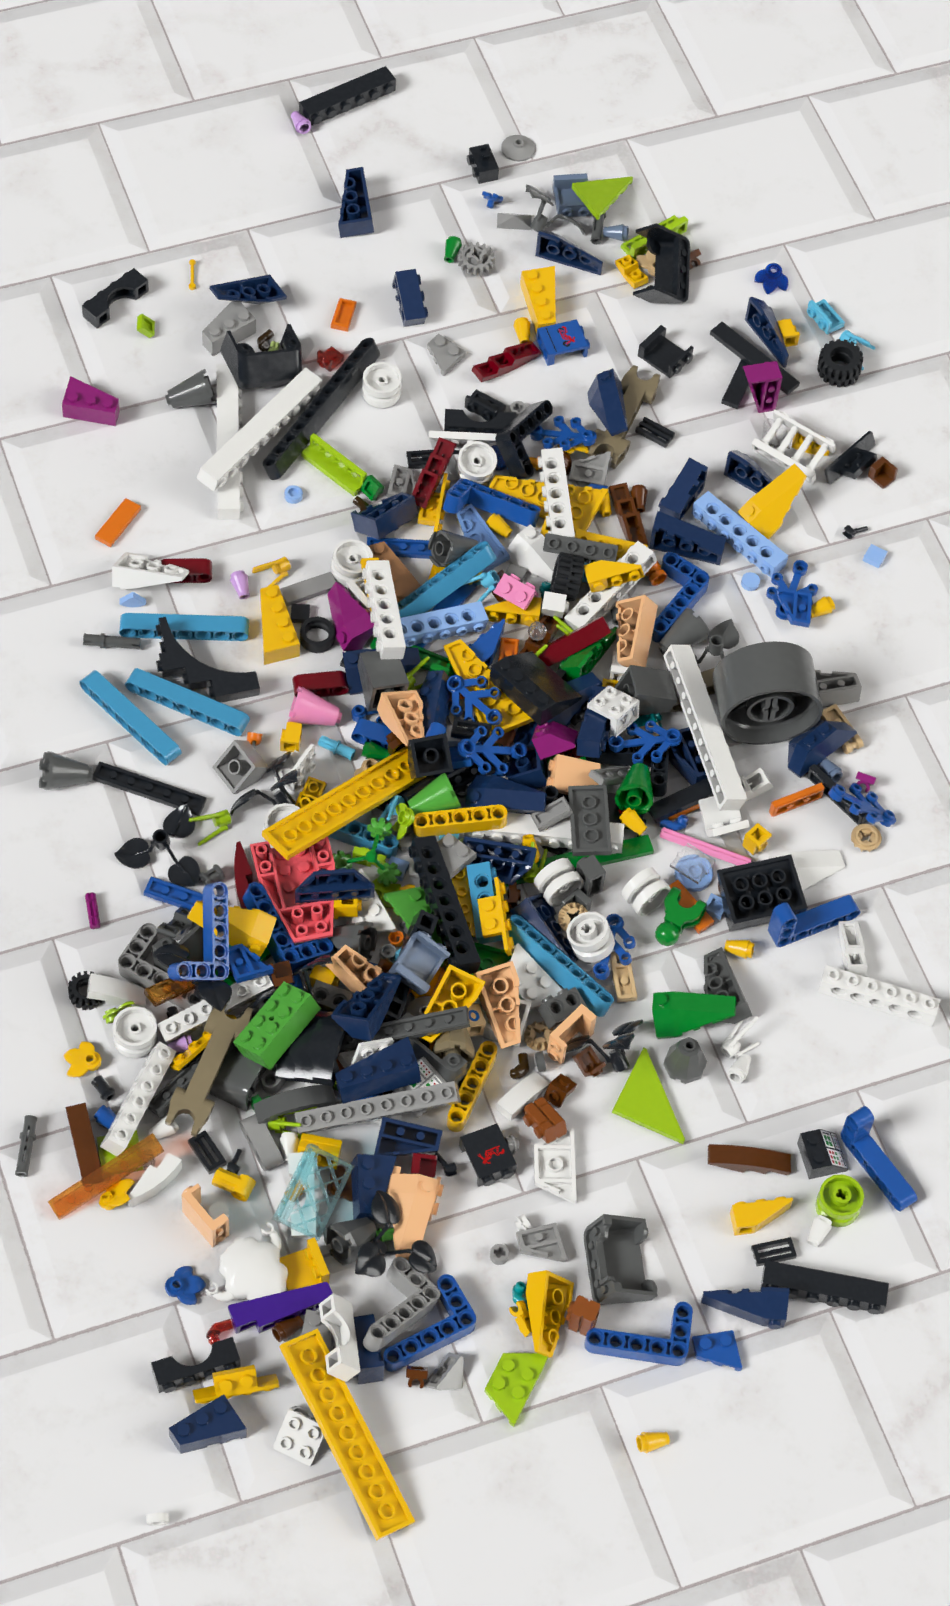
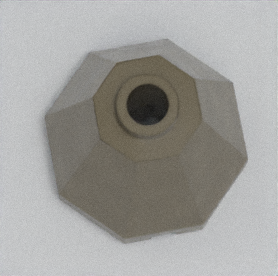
M467 1028L443 1032L437 1037L432 1052L440 1059H443L449 1053H457L468 1061L467 1064H471L472 1058L475 1056V1049Z

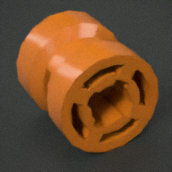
M658 561L645 574L649 577V581L653 586L663 583L667 578L666 572L661 569Z

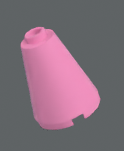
M298 686L296 690L298 694L297 697L294 696L288 722L335 726L336 723H340L342 713L339 712V707L304 687Z

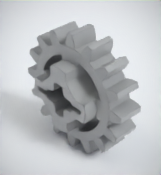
M470 242V246L464 245V248L459 250L458 266H462V271L467 270V274L472 272L474 276L477 273L481 276L483 272L489 273V269H493V264H495L494 252H491V247L485 248L486 244L480 246L479 242L476 245H473L472 242Z

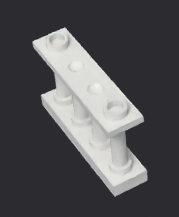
M774 410L773 419L776 421L763 440L756 438L751 443L752 450L786 470L795 463L807 476L805 481L813 485L816 480L814 469L827 450L832 453L836 451L834 441L829 437L824 438L792 420L785 412ZM783 424L791 430L780 446L774 449L770 447L769 442ZM797 433L806 437L793 457L784 455V451ZM812 441L820 445V449L809 465L803 466L800 464L799 460Z

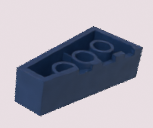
M363 167L346 169L342 207L338 223L340 238L374 233Z
M657 511L649 549L666 553L673 552L682 557L720 566L726 538Z
M444 670L428 671L419 692L423 702L424 737L432 722L440 723L447 729L446 716H449L450 713L448 706L452 702V693L447 689L446 684L449 676Z
M593 685L592 697H589L588 703L606 687ZM590 709L585 711L584 722L581 724L577 738V756L600 758L602 751L606 749V742L610 738V719Z
M409 1037L335 1073L337 1088L343 1104L421 1082L419 1065Z

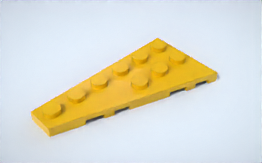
M501 475L494 476L489 488L534 504L541 509L539 517L545 519L548 516V512L544 511L546 497L542 496L544 482L541 483L533 479L522 480L517 479V477ZM568 484L574 533H576L577 529L587 531L608 494V489H594L589 486L578 487Z
M461 639L443 646L456 675L461 676L463 679L484 676L488 680L486 688L471 686L465 687L466 689L478 691L496 687L490 681L491 670ZM481 680L479 684H483L485 680ZM494 691L492 696L497 695L498 691ZM502 691L501 697L497 700L491 697L479 698L488 708L496 709L502 714V722L497 726L492 725V730L495 727H501L504 733L534 721ZM473 705V713L477 721L489 724L486 720V715ZM495 716L493 718V721H496L498 719V716Z

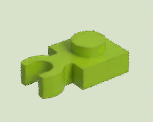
M355 846L352 858L366 856V853L371 850L366 847ZM377 854V860L384 865L386 863V856ZM367 860L354 862L368 867L374 865L379 868L374 862L371 863Z

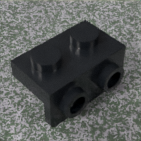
M477 389L471 396L467 395L465 397V408L487 421L495 418L498 412L506 410L504 403Z

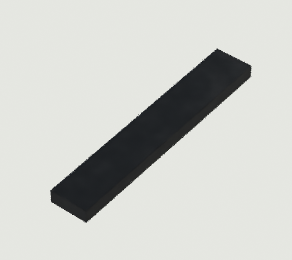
M724 322L719 323L710 331L712 337L748 365L773 362ZM779 366L783 377L780 390L789 395L799 386L800 382Z
M100 761L93 773L92 780L173 808L188 804L191 813L200 816L207 801L206 797Z

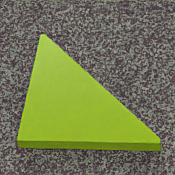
M633 177L572 183V190L596 220H599L600 216L609 209L611 204H614L619 195L623 194L627 186L632 184Z
M643 1047L612 1113L684 1144V1135L648 1051Z

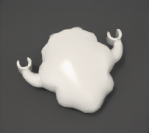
M266 1223L271 1229L270 1232H266L261 1228V1234L264 1237H271V1243L266 1241L258 1242L254 1237H247L244 1239L237 1238L228 1246L226 1251L220 1256L219 1276L225 1280L226 1291L219 1292L217 1284L211 1282V1286L215 1288V1291L210 1292L208 1289H205L207 1296L214 1297L222 1302H231L235 1299L252 1300L287 1291L288 1269L279 1262V1251L282 1242L272 1223Z

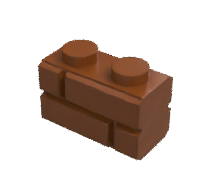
M544 1097L524 1106L525 1116H523V1120L528 1127L532 1126L538 1139L542 1138L549 1144L556 1140L557 1137L560 1138L566 1134L565 1120Z
M580 1295L577 1296L575 1301L571 1300L565 1320L569 1321L568 1329L574 1332L579 1331L581 1335L586 1336L587 1332L594 1328L597 1323L601 1307L600 1303L592 1300L588 1301V1298Z

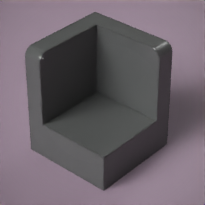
M577 888L561 902V908L566 904L575 902L583 905L589 911L592 900ZM578 911L574 915L568 914L571 921L578 916Z

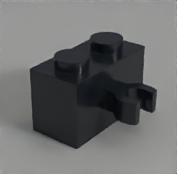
M489 144L470 147L467 163L471 165L473 177L477 179L478 183L498 180L499 167Z

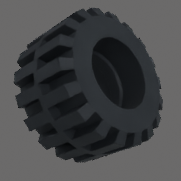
M836 339L835 342L832 340L829 341V344L826 343L820 351L817 370L820 378H824L823 381L825 383L829 382V385H837V387L841 385L846 387L848 384L852 385L854 381H857L863 364V353L859 351L858 345L854 346L855 343H849L845 339L844 341ZM842 361L845 362L847 365H838L834 362Z
M560 552L555 562L550 592L567 595L566 600L575 601L583 577V556Z

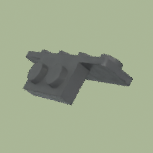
M546 533L543 551L555 554L564 552L583 556L584 563L589 564L599 560L616 562L618 546Z

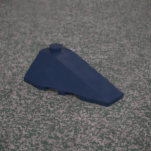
M545 230L538 232L535 256L601 276L603 266L601 260L558 234Z
M270 274L210 285L209 287L218 300L265 304L287 299L286 294Z
M750 297L745 321L782 367H787L789 354L772 308L763 300Z
M612 368L596 375L587 394L590 407L610 435L614 436L628 431L621 381Z
M738 450L729 451L724 470L725 476L756 494L773 481L748 455Z
M418 648L405 649L404 657L400 659L405 673L412 671L420 663ZM376 649L342 652L350 695L363 693L357 666L360 653L376 651Z
M593 672L566 682L582 696V699L547 722L555 721L567 727L570 725L571 718L576 713L579 714L582 710L581 706L585 701H589L590 696L592 697L593 685H603Z
M535 721L518 727L513 741L514 743H523L527 748V753L521 759H515L509 755V762L505 763L508 766V772L505 773V777L510 781L538 789L546 786L548 772L545 758L540 760L532 742L535 728L538 725Z
M544 893L527 897L510 910L512 915H519L573 962L579 960L574 954L568 938L564 937L563 929L554 917L557 914L555 909L543 897Z
M381 973L367 983V988L361 992L356 991L353 993V998L339 1003L331 1014L332 1019L352 1038L371 1041L381 1027L402 979L401 975Z
M762 1287L761 1292H751L749 1288H746L737 1293H732L730 1290L703 1291L701 1297L702 1304L755 1324L769 1327L770 1329L784 1328L787 1320L789 1288Z

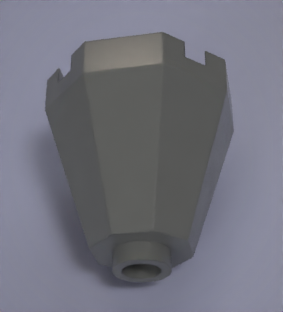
M362 921L333 927V936L327 938L332 941L333 949L337 952L346 944L365 957L367 961H370L373 956L369 955L370 951H375L377 930L371 927L373 926L372 922Z
M688 1037L669 1048L663 1065L671 1079H679L681 1083L687 1084L701 1079L707 1060L697 1040Z
M367 1217L330 1224L324 1228V1241L326 1245L330 1244L332 1247L329 1252L342 1265L351 1264L356 1261L360 1247L366 1242H371L376 1236V1224Z

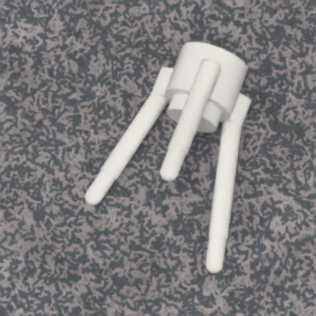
M755 1016L735 1038H732L742 1021L738 1022L726 1040L721 1043L720 1050L727 1058L731 1059L734 1057L737 1059L741 1054L760 1045L759 1042H756L740 1050L741 1044L738 1042L759 1019L758 1016Z

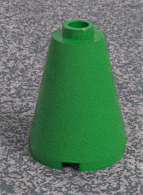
M636 763L631 766L615 794V802L620 810L624 811L630 807L638 815H641L650 810L654 799L649 768L645 764Z

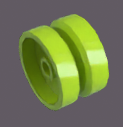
M843 1174L827 1178L821 1185L816 1199L817 1214L831 1220V1226L846 1227L852 1224L858 1217L864 1201L863 1189L859 1182Z

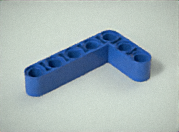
M459 479L447 491L443 505L444 511L456 514L466 504H472L476 508L492 514H499L505 519L526 527L530 524L536 527L541 511L534 504L468 479Z
M673 552L664 554L661 569L666 572L669 578L683 587L655 619L652 640L657 643L661 641L686 608L692 609L706 593L709 583L707 572Z
M358 719L351 738L363 745L365 741H372L388 749L386 736L392 731L385 725L367 719ZM432 722L425 737L446 733V727L440 723Z
M223 882L210 883L203 888L204 962L183 961L172 963L167 971L171 980L214 982L216 980H225L228 977V888ZM214 887L217 890V895L214 894ZM214 908L217 910V916L214 913ZM215 928L217 929V932H218V933H217V936H216L215 933H214V929H215ZM215 948H216L217 951H218V955H217V956H216V954H215V952H214ZM179 967H180L181 970H182V974H181V975H180L179 972H178ZM197 968L200 970V975L197 974ZM215 968H217L218 970L217 976L215 974Z
M258 882L249 884L242 898L248 910H252V908L260 909L277 918L267 945L275 963L289 960L293 971L300 966H305L307 963L331 953L333 943L328 938L294 945L263 885Z
M851 895L843 896L797 915L794 914L789 903L785 902L773 909L768 932L776 947H783L837 926L839 921H850L856 918L861 911Z
M862 1106L847 1116L841 1131V1139L894 1208L901 1212L917 1201V1195L869 1135L874 1122V1116L867 1106Z
M445 1274L440 1276L437 1281V1288L441 1293L439 1299L448 1312L449 1317L385 1349L383 1360L384 1368L387 1371H397L474 1331L476 1315L453 1276ZM447 1284L451 1288L446 1290L443 1289L441 1286ZM459 1302L461 1306L454 1307L451 1303ZM464 1319H468L472 1323L466 1325L463 1324L461 1321ZM449 1328L453 1332L451 1334H446L443 1332V1330ZM432 1338L435 1341L433 1343H427L424 1339ZM413 1347L416 1351L411 1353L406 1348ZM390 1356H394L398 1360L395 1362H390L387 1358Z
M679 1302L675 1305L669 1339L592 1328L586 1334L585 1349L593 1354L681 1366L685 1363L689 1350L693 1309L687 1302ZM678 1312H684L687 1316L681 1317L678 1315ZM681 1331L685 1336L680 1337L675 1332ZM596 1338L599 1340V1343L594 1344L589 1339ZM616 1341L620 1346H612L610 1342ZM637 1344L641 1349L635 1350L631 1345ZM656 1347H657V1348L661 1349L662 1352H661V1353H655V1352L652 1350V1348H656ZM673 1351H680L683 1355L676 1356Z

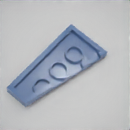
M472 504L456 513L463 535L477 540L478 543L487 541L496 555V560L486 567L482 573H487L510 559L508 552Z

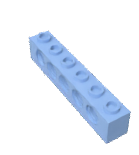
M709 491L693 503L691 514L697 520L703 522L709 530L725 537L726 542L735 551L745 556L762 573L772 578L774 573L780 572L786 566L788 555Z
M481 601L400 618L406 647H411L418 643H429L437 639L444 640L455 635L462 636L469 632H480L486 628L489 620Z

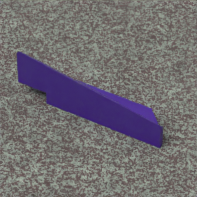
M323 1282L231 1304L228 1306V1311L236 1334L255 1325L258 1333L274 1327L277 1322L293 1318L297 1315H305L306 1309L312 1311L319 1309V1304L333 1293L328 1282Z

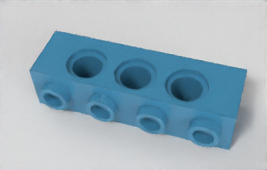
M489 861L466 865L476 939L480 944L502 941V935L488 938L482 936L477 899L496 895L494 878L497 877L496 868H492ZM482 882H488L485 887H479Z

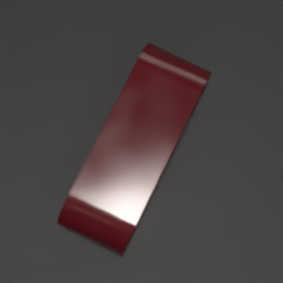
M177 558L160 560L162 565L172 564L189 570V574L183 581L171 583H208L212 580V561L209 559Z
M344 671L299 674L292 679L294 695L296 697L298 686L304 687L319 697L339 696L349 691L346 672Z

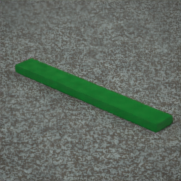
M649 835L623 840L622 853L594 856L603 866L654 854V849ZM572 852L546 857L544 867L555 860L568 858L576 871L577 862L585 856H572ZM539 859V861L535 863L538 865V868L540 866L541 859ZM524 878L516 881L517 885L527 883L524 881Z

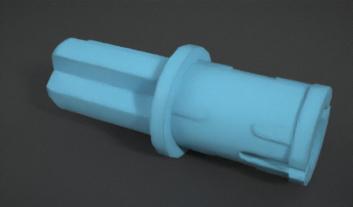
M321 736L318 741L320 747L332 751L334 755L338 754L349 760H352L355 755L356 749L341 744V741L337 742L326 736Z

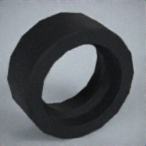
M317 616L311 617L302 623L300 643L304 649L312 653H323L333 646L335 628L331 621ZM319 628L328 633V638L316 642L307 638L306 634L311 629Z

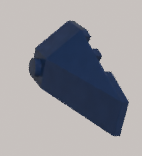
M477 775L467 788L465 807L503 805L507 812L510 813L545 812L547 793L496 775Z

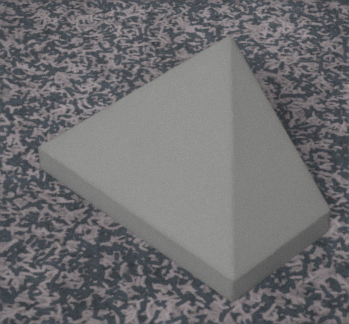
M498 213L497 228L531 230L532 215Z
M448 1353L424 1383L425 1387L435 1390L463 1388L464 1358L461 1355Z

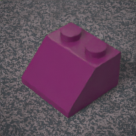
M551 721L541 726L537 725L532 742L540 760L575 748L579 733L572 728Z

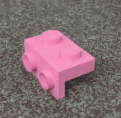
M504 573L493 593L526 611L533 597H538L539 595L535 590L536 587L528 582L526 584L521 583V579L512 573L510 576Z

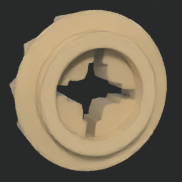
M860 824L851 833V841L854 843V847L860 848L861 851L868 850L870 852L873 849L876 850L881 844V833L873 825ZM863 836H870L869 841H862Z
M574 902L566 904L561 908L558 922L565 932L571 920L568 914L574 915L577 911L579 912L578 915L588 912L583 905Z
M534 1021L533 1024L528 1025L525 1029L524 1041L533 1050L545 1051L548 1048L549 1036L554 1030L552 1028L548 1029L544 1021ZM536 1032H538L539 1034L541 1032H544V1038H536Z

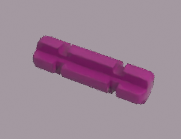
M94 892L86 893L85 899L90 928L98 929L100 928V918L96 894Z

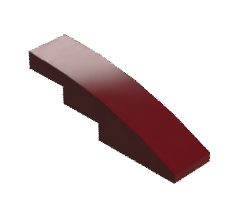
M532 341L505 348L501 354L490 356L485 363L473 365L471 371L480 382H484L525 365L540 356L542 352Z
M441 437L438 438L433 453H430L425 468H422L412 493L417 506L424 509L427 508L457 445L456 443Z
M600 616L548 644V647L538 658L547 666H551L611 633V630L604 617Z
M239 841L236 843L234 858L235 892L238 906L241 909H247L242 898L249 884L253 882V873L242 844Z

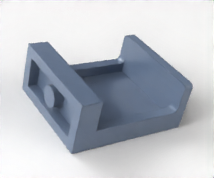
M587 173L553 175L552 188L557 214H563L568 217L592 215L572 190V183L588 181Z
M418 931L412 934L389 970V973L401 975L402 983L418 995H422L428 992L431 987L429 985L443 961L449 958L451 954L444 945L433 941L428 933Z

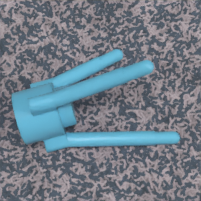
M845 330L839 338L841 341L845 339L849 343H855L854 346L859 342L875 350V346L871 345L870 342L854 335L849 330Z
M494 570L475 576L463 584L466 585L480 579L475 584L477 586L482 584L483 587L489 588L478 601L482 602L495 590L496 584L499 583L500 577Z
M399 795L392 797L389 804H386L385 810L379 819L385 818L387 813V821L391 819L392 815H397L396 806L400 803H405V799Z

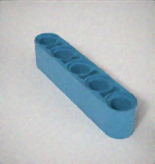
M355 820L328 836L352 846L366 847L369 850L372 849L374 841L368 839H375V837L371 836V832L367 830L366 824ZM391 834L390 836H385L384 840H379L375 852L385 855L388 859L391 856L395 857L398 853L397 837Z

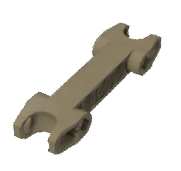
M635 365L630 368L621 381L628 431L642 403H653L661 377L660 374L656 373L649 380H641L637 377L638 366ZM596 429L597 439L590 446L588 457L609 451L612 458L610 468L615 469L624 460L629 450L631 441L625 439L628 431L611 436L607 429L606 431Z
M226 1005L221 1012L215 1008L211 1011L204 1031L212 1035L187 1090L176 1087L170 1100L169 1111L165 1120L166 1125L171 1126L175 1118L180 1114H189L194 1120L191 1135L194 1137L198 1135L208 1121L215 1105L214 1101L207 1099L208 1094L231 1044L250 1022L253 1013L252 1008L248 1007L244 1014L237 1019H231L226 1016L224 1012Z

